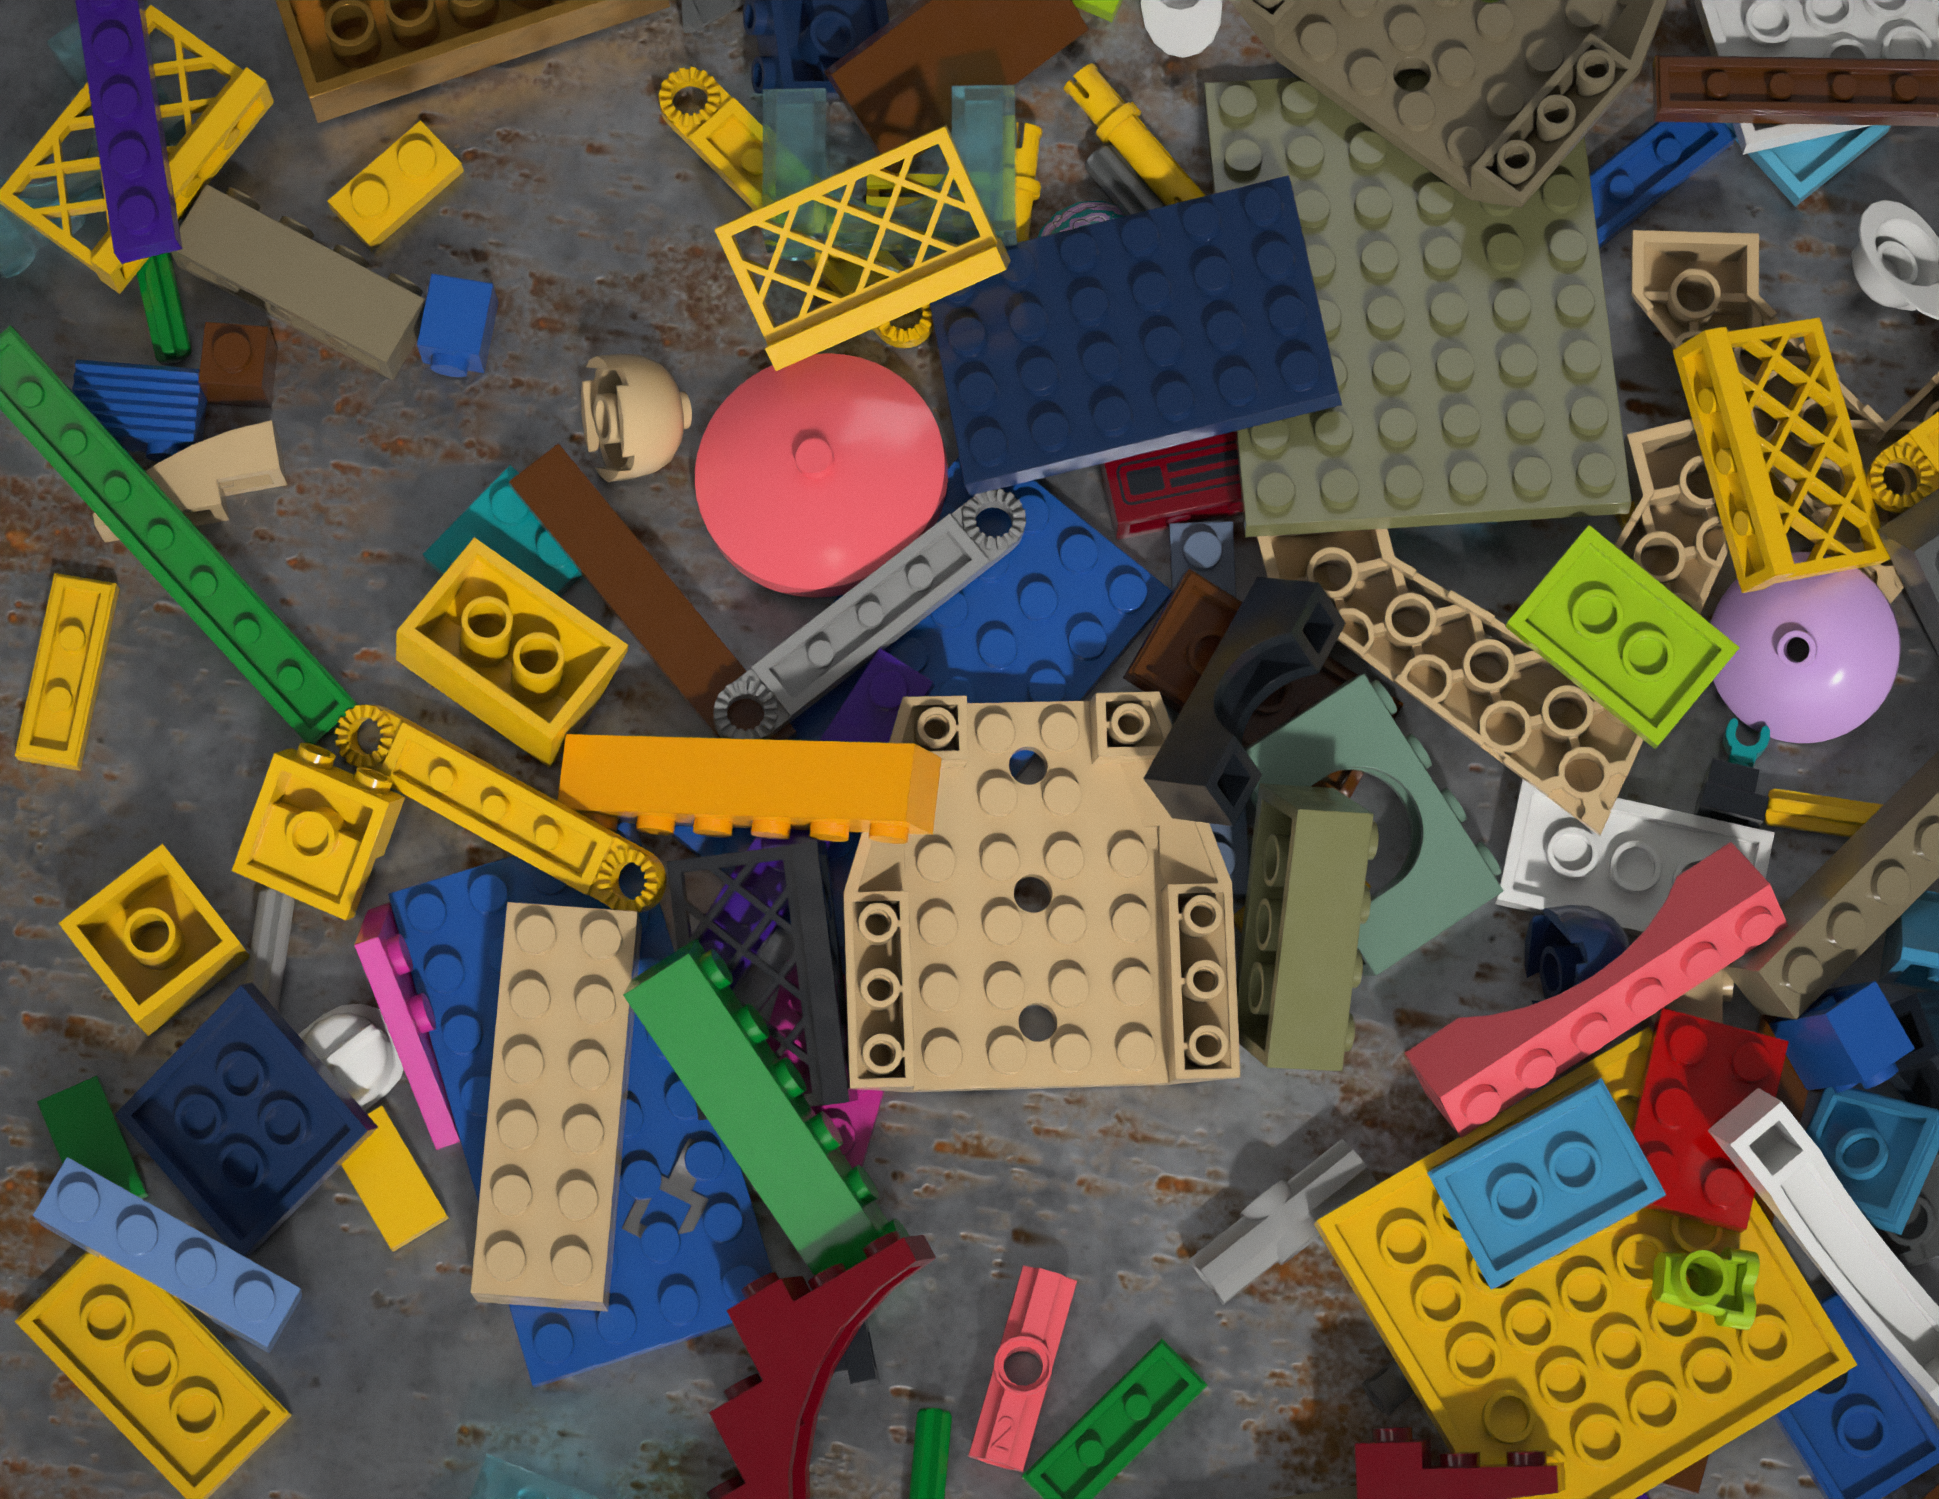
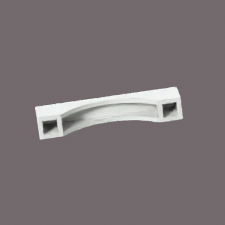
M1757 1088L1714 1124L1708 1132L1939 1420V1306L1909 1273L1862 1214L1831 1169L1821 1150L1783 1102Z

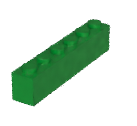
M696 938L633 978L623 996L813 1275L815 1276L839 1263H843L846 1270L867 1259L863 1252L864 1247L888 1233L898 1231L901 1238L910 1236L896 1218L891 1221L886 1219L875 1202L879 1198L878 1190L865 1169L860 1165L852 1168L838 1148L843 1145L841 1135L830 1117L823 1111L815 1114L802 1095L806 1091L805 1082L795 1065L786 1057L779 1061L765 1040L770 1037V1033L759 1012L750 1003L742 1006L728 985L733 983V978L723 959L713 949L705 952Z

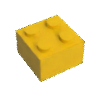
M163 843L58 923L147 1036L155 1032L249 959V954Z

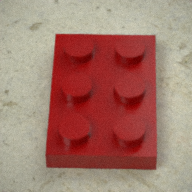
M1661 1008L1657 1012L1630 1130L1664 1189L1666 1196L1644 1208L1739 1233L1747 1230L1755 1189L1708 1130L1757 1088L1776 1098L1789 1041L1666 1008Z

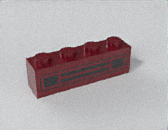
M1235 431L1100 465L1116 540L1169 530V524L1200 523L1243 514Z

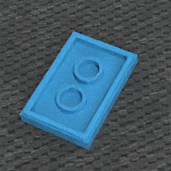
M1602 1078L1427 1172L1491 1290L1666 1196L1664 1189Z

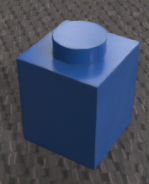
M431 273L417 347L423 363L430 364L432 371L450 377H465L468 371L485 373L499 304L494 284Z

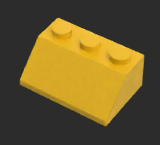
M475 537L397 629L396 660L548 768L564 750L566 734H577L587 722L629 647L628 644Z

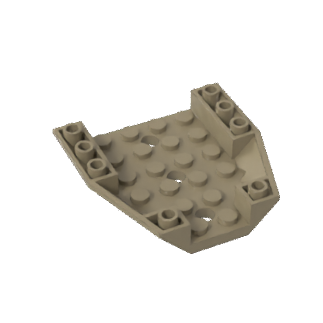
M1229 0L1276 61L1468 199L1518 208L1524 206L1640 73L1668 3V0H1500L1494 3H1487L1481 0ZM1407 69L1421 70L1430 79L1424 88L1417 91L1403 90L1394 80L1399 73Z

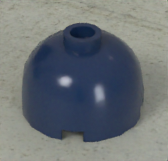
M1566 905L1544 908L1541 910L1545 915L1533 916L1528 925L1525 939L1524 964L1526 976L1528 978L1539 972L1546 1000L1592 977L1619 957L1632 943H1630L1629 937L1613 917L1593 907ZM1531 1000V1001H1532V1004H1535V1003L1540 1002V1001Z

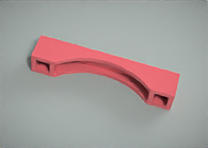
M1730 842L1677 876L1665 903L1647 929L1619 957L1592 977L1559 995L1524 1008L1486 1016L1460 1017L1404 1054L1425 1094L1459 1137L1462 1138L1536 1089L1544 1086L1590 1054L1601 1049L1604 1045L1644 1019L1655 1014L1698 984L1709 979L1752 949L1763 944L1769 938L1788 927V923L1770 883L1737 847Z

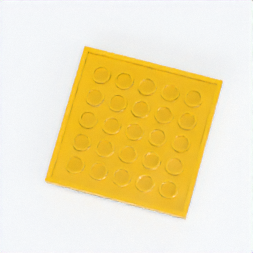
M1649 1027L1501 1112L1466 1136L1453 1140L1321 1217L1314 1223V1226L1450 1452H1480V1464H1507V1451L1547 1450V1463L1564 1462L1565 1490L1559 1493L1512 1499H1635L1857 1366L1853 1356L1755 1198L1753 1199L1747 1230L1742 1233L1642 1208L1493 1290L1490 1289L1427 1172L1602 1078L1628 1127L1631 1129L1653 1034ZM1729 1247L1753 1251L1759 1256V1274L1754 1286L1756 1315L1753 1325L1749 1330L1718 1326L1713 1315L1656 1301L1651 1296L1654 1259L1660 1252L1691 1253L1698 1250H1708L1720 1255L1724 1248ZM1686 1275V1280H1687V1283H1688V1285H1689V1287H1690V1280H1689L1688 1276Z

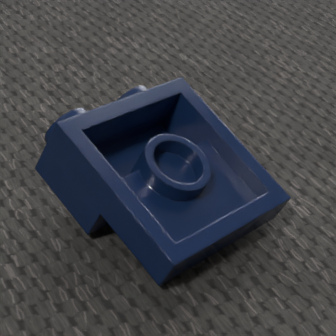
M746 0L743 8L744 29L747 35L757 36L759 56H756L752 63L751 81L755 93L765 94L767 111H826L833 102H843L824 73V70L889 23L886 0Z

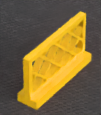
M150 4L145 10L148 34L150 35L156 27L174 40L177 60L153 65L155 77L179 74L182 102L160 105L162 118L184 115L186 134L177 145L167 147L179 221L201 194L205 185L210 183L272 106L274 100L266 80L247 67L242 70ZM184 48L197 58L185 59ZM215 69L229 79L216 97L190 100L187 72ZM87 82L0 189V204L97 273L103 283L120 294L149 257L121 264L114 254L103 178L104 199L69 203L65 174L101 169L99 157L65 162L63 160L62 142L71 131L95 128L93 115L84 116L91 107ZM203 112L193 124L192 114ZM54 153L55 163L45 164ZM57 177L60 205L33 209L18 198L32 179ZM106 211L108 231L91 251L73 238L70 216ZM62 218L63 230L48 219Z
M947 125L746 213L714 229L767 342L765 349L775 371L1005 271L1011 261L1001 237L998 238ZM936 144H939L950 168L942 190L906 177L914 155ZM905 159L899 174L884 169L891 164ZM872 174L895 183L884 216L849 203L858 179ZM953 179H955L963 199L948 194ZM847 185L842 200L826 194ZM902 187L938 200L926 232L891 219ZM815 200L838 209L826 241L792 229L800 205ZM944 203L970 212L980 235L958 245L933 236ZM789 210L784 225L768 220ZM845 212L880 225L868 258L833 245ZM755 225L780 234L769 267L745 258L734 234ZM887 228L922 242L913 265L898 270L875 261ZM788 238L822 251L811 283L776 270ZM929 245L945 250L924 259ZM829 254L864 267L856 290L840 295L818 286ZM871 270L886 275V277L866 285ZM751 271L765 276L760 290ZM772 279L807 292L799 315L777 325L765 303ZM814 295L829 301L809 310Z
M1820 317L1729 332L1726 327L1708 329L1672 350L1742 593L1763 590L1775 583L1874 566L1890 560V556L1877 532L1881 525L1873 498L1867 486L1866 473ZM1804 338L1810 359V364L1805 373L1781 356L1788 339ZM1767 342H1773L1770 347L1765 344ZM1743 347L1762 362L1753 382L1739 372L1732 348ZM1772 370L1797 387L1788 408L1763 390ZM1808 396L1824 407L1828 423L1823 433L1798 416ZM1755 405L1780 422L1770 442L1756 432L1751 415ZM1790 430L1815 448L1805 468L1780 451ZM1825 456L1842 469L1845 485L1840 494L1816 477ZM1772 466H1775L1797 483L1788 503L1774 494L1769 477ZM1808 491L1832 508L1823 529L1798 512ZM1843 517L1859 528L1865 551L1854 553L1833 538ZM1790 526L1815 544L1806 562L1794 564L1786 537ZM1825 553H1828L1830 556H1832L1828 558H1823Z

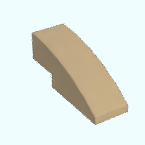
M272 420L233 429L193 444L155 464L146 471L195 526L228 521L229 514L226 496L288 485L280 437ZM94 513L95 527L104 542L119 540L97 514Z

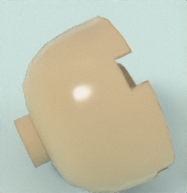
M620 353L601 355L590 359L586 367L597 369L594 380L582 381L581 417L588 452H595L600 447L606 464L604 467H595L599 476L607 482L630 480L654 473L671 462L682 442L684 429H688L692 422V408L687 393L685 391L679 392L674 378L661 364L642 355Z

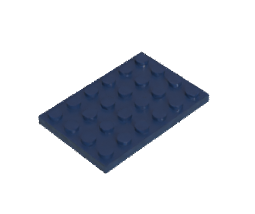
M1289 175L1006 245L1005 248L1011 260L1007 270L930 303L964 484L969 496L1342 405Z

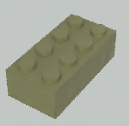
M1259 784L1236 983L1239 1044L1267 1068L1342 1071L1344 1052H1349L1354 1043L1355 1023L1353 1015L1349 1011L1352 988H1357L1362 978L1363 960L1357 946L1360 924L1367 922L1370 913L1371 897L1365 881L1368 860H1372L1377 852L1379 834L1377 824L1373 821L1374 814L1334 788Z

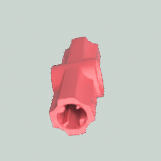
M1022 1266L999 1350L995 1355L994 1367L968 1457L1000 1468L1019 1472L1024 1471L1047 1387L1051 1381L1052 1369L1077 1285L1076 1280L1042 1268ZM1018 1352H1028L1034 1355L1042 1367L1040 1377L1034 1383L1026 1386L1011 1382L1004 1371V1364L1010 1356Z

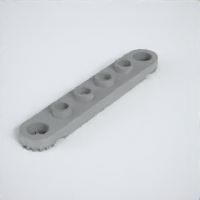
M1003 489L974 495V497L952 514L949 513L751 666L750 670L733 683L727 685L717 696L714 704L713 720L720 737L730 739H770L873 659L879 648L882 650L886 649L1011 552L1020 543L1026 525L1025 510L1020 500H1017L1011 492H1004ZM994 507L1005 511L1012 522L1009 532L1003 534L1002 537L996 536V538L990 535L987 537L985 533L979 532L980 529L976 526L975 518L982 510ZM740 699L756 701L762 707L765 714L760 725L756 726L753 730L747 729V731L741 728L739 730L736 729V726H732L727 718V711L735 701Z

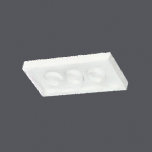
M1522 779L1499 882L1504 891L1496 896L1495 904L1545 915L1541 910L1544 908L1566 905L1590 906L1613 917L1626 934L1640 936L1665 903L1676 877L1730 842L1737 847L1766 879L1775 833L1617 798L1605 827L1599 836Z

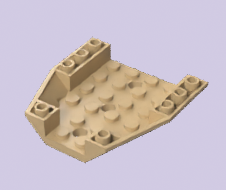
M1159 691L1095 693L1090 701L967 703V695L902 698L889 743H914L942 758L933 835L909 834L908 843L905 844L877 842L869 839V832H862L843 892L849 1089L894 1092H941L1153 1086L1240 1078L1232 881L1210 824L1171 818L1143 779L1173 727ZM1029 750L1041 757L1045 766V773L1041 781L1026 785L1014 779L1009 769V762L1011 756L1016 752ZM1027 877L1037 878L1047 886L1050 899L1044 910L1031 913L1018 906L1014 898V888L1021 879ZM1031 1005H1039L1046 1008L1052 1014L1054 1030L1048 1039L1032 1041L1023 1035L1019 1028V1016L1024 1008Z

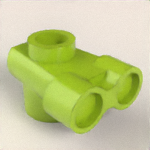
M1729 1247L1724 1248L1720 1255L1708 1250H1698L1691 1253L1660 1252L1654 1259L1651 1296L1656 1301L1713 1315L1718 1326L1749 1330L1753 1325L1756 1315L1754 1286L1759 1274V1256L1753 1251ZM1686 1275L1688 1276V1278H1689V1280H1690V1287H1689V1285H1688V1283H1687Z

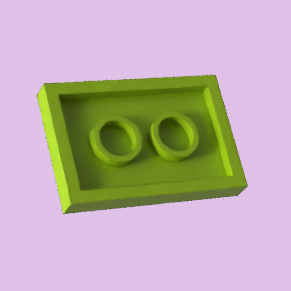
M1590 525L1587 526L1505 625L1508 630L1654 749L1659 746L1740 648Z

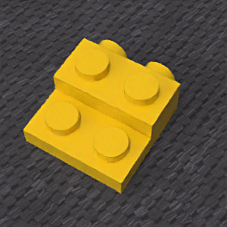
M300 743L297 750L289 748L274 753L231 871L346 921L354 918L375 859L385 854L405 796L390 790L393 779L389 776L364 767H358L355 775L333 766L336 755L331 751L314 744Z

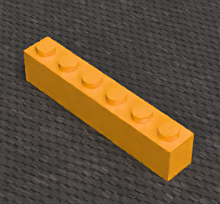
M566 734L557 801L617 833L618 824L624 822L636 824L635 830L639 832L663 836L674 835L675 826H693V832L696 834L720 838L731 837L732 828H751V834L754 836L776 840L789 839L791 830H810V837L824 841L845 842L849 839V832H869V839L891 844L908 843L909 834L933 835L942 758L914 743Z

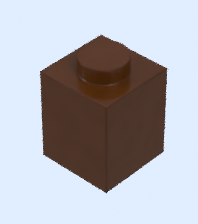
M205 322L198 383L209 404L258 408L272 407L278 348L268 326Z

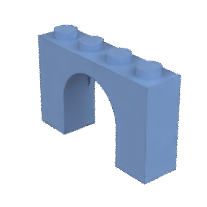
M68 1157L65 1159L33 1214L34 1218L44 1228L98 1258L102 1256L158 1286L207 1315L215 1324L269 1354L302 1298L300 1287Z

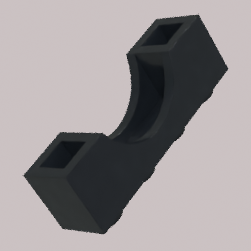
M1257 577L1143 778L1171 818L1234 826L1262 776L1259 769L1242 747L1244 730L1250 717L1257 707L1280 687L1296 679L1319 673L1346 624L1319 582Z

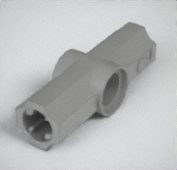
M1341 1139L1289 1181L1283 1178L1257 1197L1240 1213L1241 1219L1224 1232L1219 1233L1203 1248L1198 1250L1189 1259V1263L1210 1292L1224 1305L1277 1262L1283 1265L1318 1238L1320 1234L1314 1226L1316 1220L1368 1191L1377 1181L1355 1150Z

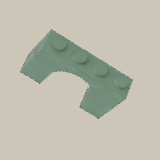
M1365 674L1349 679L1244 748V750L1262 774L1249 798L1256 809L1260 783L1312 786L1322 778L1338 770H1356L1373 775L1390 786L1402 801L1410 823L1409 850L1401 869L1395 877L1381 889L1370 895L1369 917L1365 924H1360L1357 949L1362 954V974L1364 976H1377L1504 890L1496 879L1501 874V869L1495 857L1482 842L1474 845L1462 827L1461 823L1467 820L1462 806L1449 789L1444 788L1439 791L1426 769L1432 766L1426 750L1413 734L1404 737L1391 715L1397 712V708L1390 694L1378 680L1370 683Z

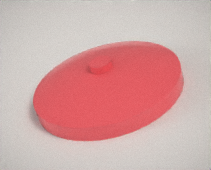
M833 353L814 354L778 371H775L773 365L739 385L719 406L708 423L700 442L695 465V491L700 514L711 538L724 557L739 572L766 588L788 595L811 598L845 595L933 527L942 512L948 484V463L943 439L931 410L918 392L902 377L886 367L860 357Z

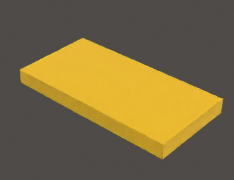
M85 1252L14 1321L186 1499H208L292 1416L177 1297L102 1256L98 1258L89 1252Z

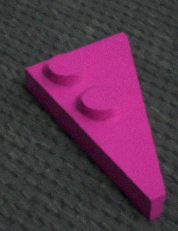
M389 902L367 910L354 946L434 1146L438 1150L460 1142V1138L429 1036V1032L436 1029L435 1016L427 996L424 993L417 995L411 971H413L411 955L404 938L399 934L391 903Z

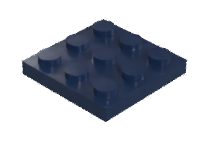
M252 982L240 985L115 1114L226 1245L244 1257L251 1256L378 1128L369 1115Z

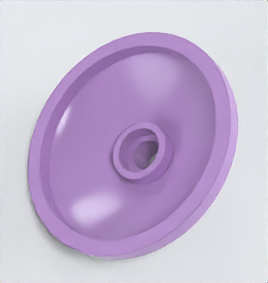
M1811 552L1791 553L1794 564L1806 562ZM1825 554L1823 558H1828L1832 556ZM1859 568L1775 583L1763 590L1748 593L1741 592L1737 578L1720 599L1711 619V624L1740 647L1713 680L1718 693L1729 709L1742 722L1757 732H1760L1763 726H1768L1770 737L1773 739L1792 743H1816L1834 739L1852 731L1868 720L1879 709L1892 689L1897 676L1901 655V639L1895 613L1883 591ZM1794 637L1803 638L1809 645V655L1804 661H1794L1787 653V645Z

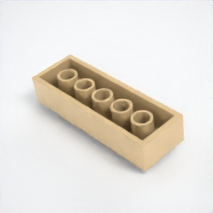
M507 902L471 1282V1294L477 1302L608 1312L635 1014L623 994L631 980L638 976L642 924L638 911Z

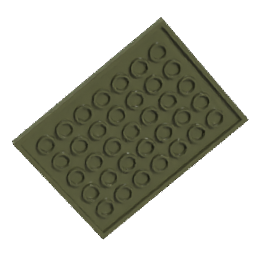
M1408 70L1399 73L1394 81L1403 90L1417 91L1424 88L1430 79L1421 70ZM1300 77L1204 83V104L1213 194L1287 175L1290 176L1342 401L1340 406L1235 431L1245 537L1629 514L1631 494L1585 136L1524 206L1518 208L1468 199Z

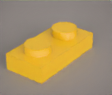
M420 120L327 202L337 217L372 252L461 175L464 169L462 163Z

